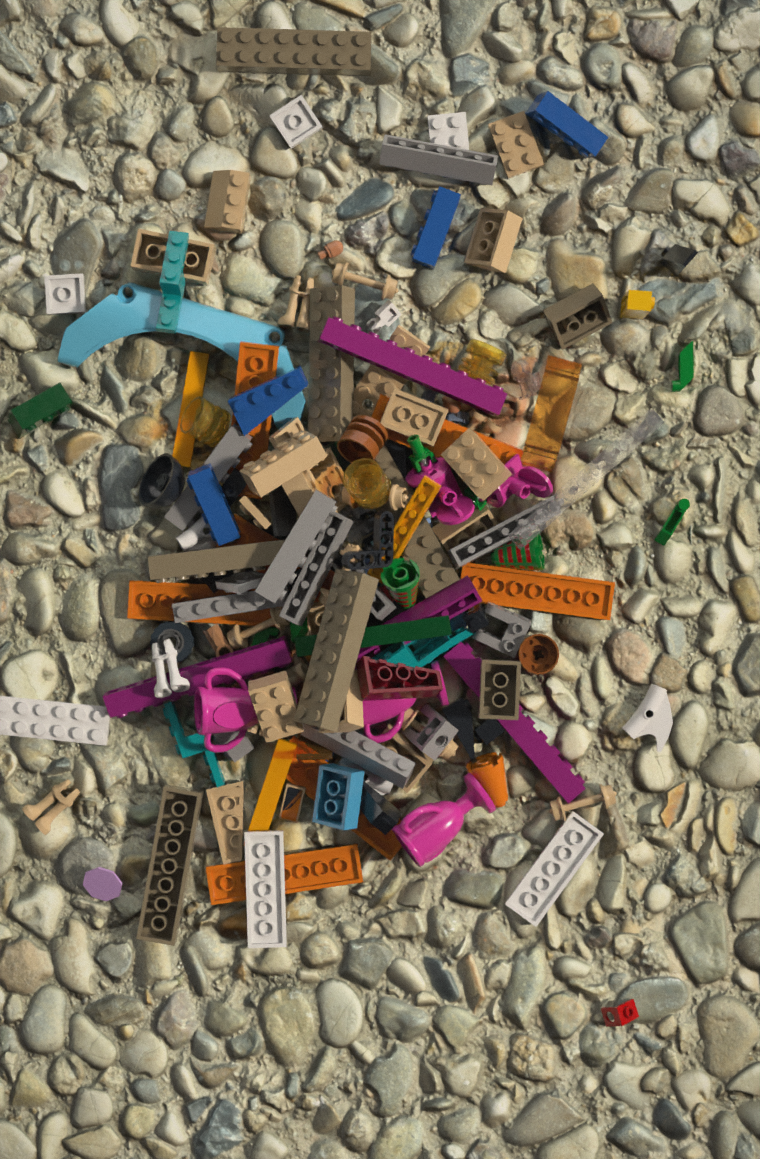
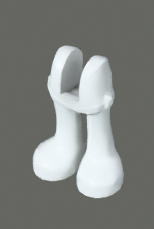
M170 639L164 640L166 652L164 655H162L158 643L152 644V661L155 664L157 676L154 694L157 698L170 696L172 694L171 689L175 692H183L190 688L189 681L180 676L176 659L177 650H175ZM164 663L168 664L170 685L167 681Z

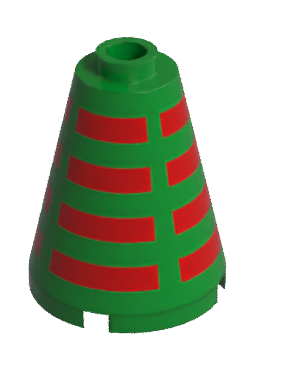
M532 533L494 549V552H491L492 563H495L497 567L544 570L545 558L542 554L544 549L540 533Z
M404 558L393 559L392 564L389 567H384L383 572H381L382 583L400 608L409 609L413 607L416 603L418 592L419 567L411 559L409 561Z

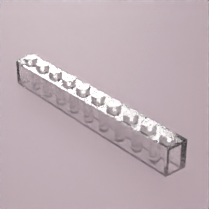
M653 408L648 410L507 536L519 549L525 547L658 429L664 421Z

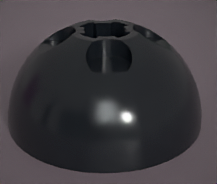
M164 453L149 465L139 487V501L142 505L150 508L166 507L176 501L181 495L185 484V474L181 464L175 457Z

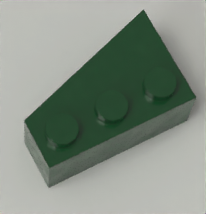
M58 383L11 409L8 422L18 438L21 439L41 425L51 422L58 414L63 415L70 410L69 407H71L72 400L62 384Z

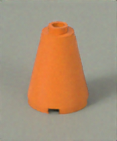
M496 752L486 753L476 757L477 761L473 764L471 761L468 762L466 765L468 773L473 775L481 784L495 807L500 808L504 806L506 801H508V792L502 753H499V755Z

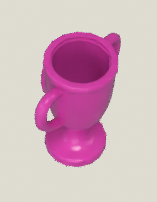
M437 660L432 661L430 664L431 669L440 671L443 690L436 697L442 706L449 705L439 663ZM416 698L363 701L365 737L377 743L388 741L394 737L402 726L405 712L411 708ZM398 716L395 725L387 733L378 736L371 734L370 725Z
M219 667L210 669L206 673V687H197L194 697L196 730L199 735H204L205 748L211 752L231 750L241 742L248 728L259 723L248 687L241 675L232 669ZM216 675H227L235 679L241 688L212 687L211 680ZM292 686V690H293V693H294V696H295V699H296V702H297V697H296L295 688H294V686ZM240 731L233 740L226 744L213 745L210 741L211 734Z
M470 773L463 778L467 791L460 799L455 802L439 801L424 804L411 811L398 826L392 828L397 840L418 867L432 861L443 852L446 846L459 833L463 825L464 815L471 809L482 807L489 814L496 810L487 792Z

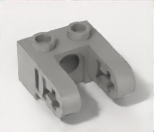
M488 602L484 611L508 623L507 630L501 638L483 629L474 632L472 637L515 658L531 625V620L492 602Z
M426 703L420 711L429 718V723L420 734L410 726L402 734L435 761L459 730Z

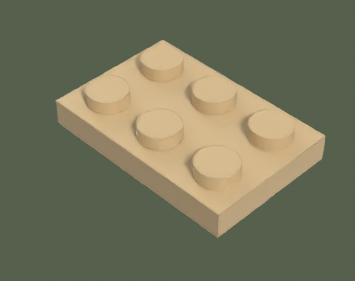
M524 111L488 124L507 179L544 166Z
M393 388L380 423L386 428L409 437L417 434L420 441L434 446L448 409Z
M244 495L239 500L242 503L239 507L248 516L253 515L255 517L253 522L261 530L266 529L270 531L273 528L272 522L248 497Z

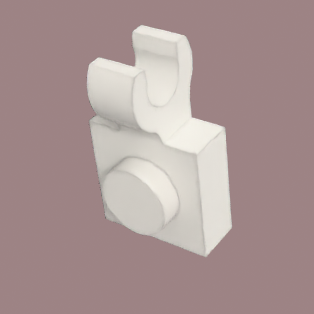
M387 300L375 312L377 317L370 319L366 325L376 334L384 325L389 327L402 314L391 301Z

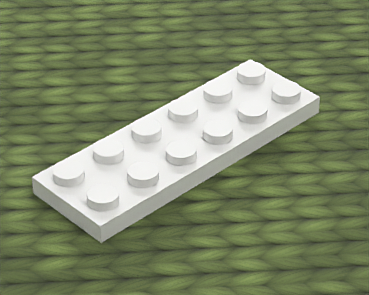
M0 695V735L107 745L110 716L106 706Z
M571 811L566 818L567 821L563 822L505 902V905L535 927L604 835L603 832L574 811Z
M283 830L245 831L248 948L287 947Z

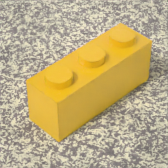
M628 290L621 299L620 318L644 319L654 309L655 297H652V291Z

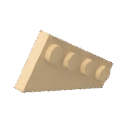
M244 780L225 784L218 788L206 789L223 865L243 859Z

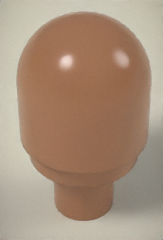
M338 240L331 241L317 255L320 260L326 257L329 259L334 258L343 252V244Z
M443 396V406L448 409L449 413L456 414L461 410V403L459 401Z

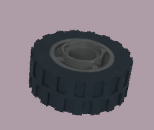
M168 621L161 623L151 634V650L152 644L158 643L162 655L166 654L164 640L174 637L176 639V646L174 648L177 650L176 659L178 663L191 654L194 647V636H192L191 630L187 628L188 626L181 622Z

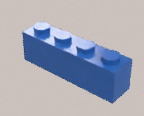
M440 186L438 192L434 190L430 200L433 202L432 208L427 209L424 220H427L425 227H420L417 235L420 238L418 245L414 244L410 254L413 256L412 262L431 269L435 268L461 194Z
M211 463L189 471L186 480L191 490L194 489L196 493L194 498L197 506H201L204 511L202 513L204 522L209 524L212 529L210 531L212 540L217 541L220 546L240 538L241 531Z

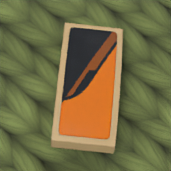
M287 783L279 819L298 823L306 787Z

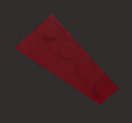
M363 656L356 663L362 701L435 697L443 690L441 675L438 670L418 666L410 667L405 666L403 663L394 664L387 662V660L370 659L367 656Z

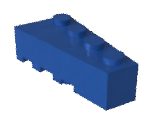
M549 91L537 95L525 113L528 117L561 138L566 144L579 150L578 152L585 158L595 157L608 139V136Z
M301 366L230 397L228 403L244 436L307 387L309 383Z

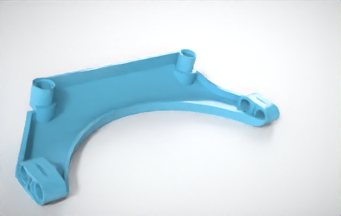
M132 282L122 285L118 295L110 294L66 328L58 355V362L78 368L91 354L116 339L131 334L156 331L162 291ZM126 287H129V288L132 289V291H133L132 297H129V296L126 295V293H125V288H126ZM182 298L177 333L207 341L225 351L237 362L241 341L280 346L276 377L294 369L288 348L282 345L285 339V332L282 328ZM272 332H277L280 335L279 341L272 339ZM300 391L272 414L277 429L283 427L292 418L298 417L301 421L306 404L303 391Z

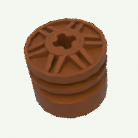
M357 415L353 417L338 441L337 449L352 464L368 467L372 465L388 439V432L374 418L366 415Z
M535 634L526 638L518 651V660L521 661V667L533 675H544L550 672L556 666L559 659L557 644L552 638L543 634ZM538 650L542 651L541 655L543 656V659L539 658L538 660H535V655H533V652H537Z

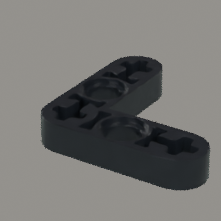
M379 510L374 516L373 549L344 553L341 560L343 567L351 570L384 568L392 564L394 517L390 511ZM385 533L386 541L382 544L381 536ZM369 554L370 562L366 565L365 557ZM355 558L358 560V562L355 561L350 563V560Z

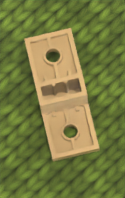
M400 325L397 326L389 339L396 342L400 348L407 347L415 351L414 354L419 356L426 355L430 349L429 345ZM371 364L354 389L353 416L366 415L371 417L380 393L390 397L393 388L402 391L409 380ZM365 399H370L373 402L372 408L365 406Z
M295 417L271 435L269 440L274 449H276L279 443L291 440L295 433L299 431L304 432L305 429L299 418ZM325 448L324 451L327 457L306 470L312 478L310 482L313 488L317 487L320 492L337 501L335 506L338 508L335 512L338 513L346 506L341 498L342 489L345 485H350L331 448ZM332 487L335 488V495L332 494Z

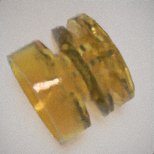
M470 339L465 352L472 356V358L462 357L461 361L468 366L459 365L457 370L468 373V377L472 379L477 377L485 380V384L494 385L496 380L489 375L498 376L499 373L492 367H502L507 354L490 344Z
M199 396L192 400L185 409L180 429L181 432L190 437L197 438L198 441L213 447L225 436L230 425L231 415L229 411L217 405L214 406L212 402Z
M369 458L356 460L344 472V487L360 507L375 509L381 507L389 499L392 487L391 481L376 461Z

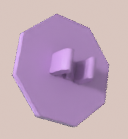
M101 867L87 871L83 881V886L91 897L104 901L119 897L123 884L114 871Z

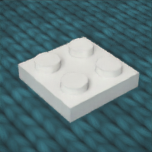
M302 95L270 115V119L290 149L323 128Z
M466 112L427 116L430 143L469 150Z
M83 273L44 276L47 315L86 313Z
M250 570L236 573L215 581L216 588L225 590L227 593L234 592L237 595H244L248 593V590L258 587L265 573Z

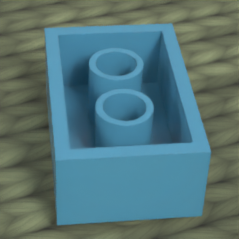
M334 763L320 765L312 822L340 830L356 829L365 771Z

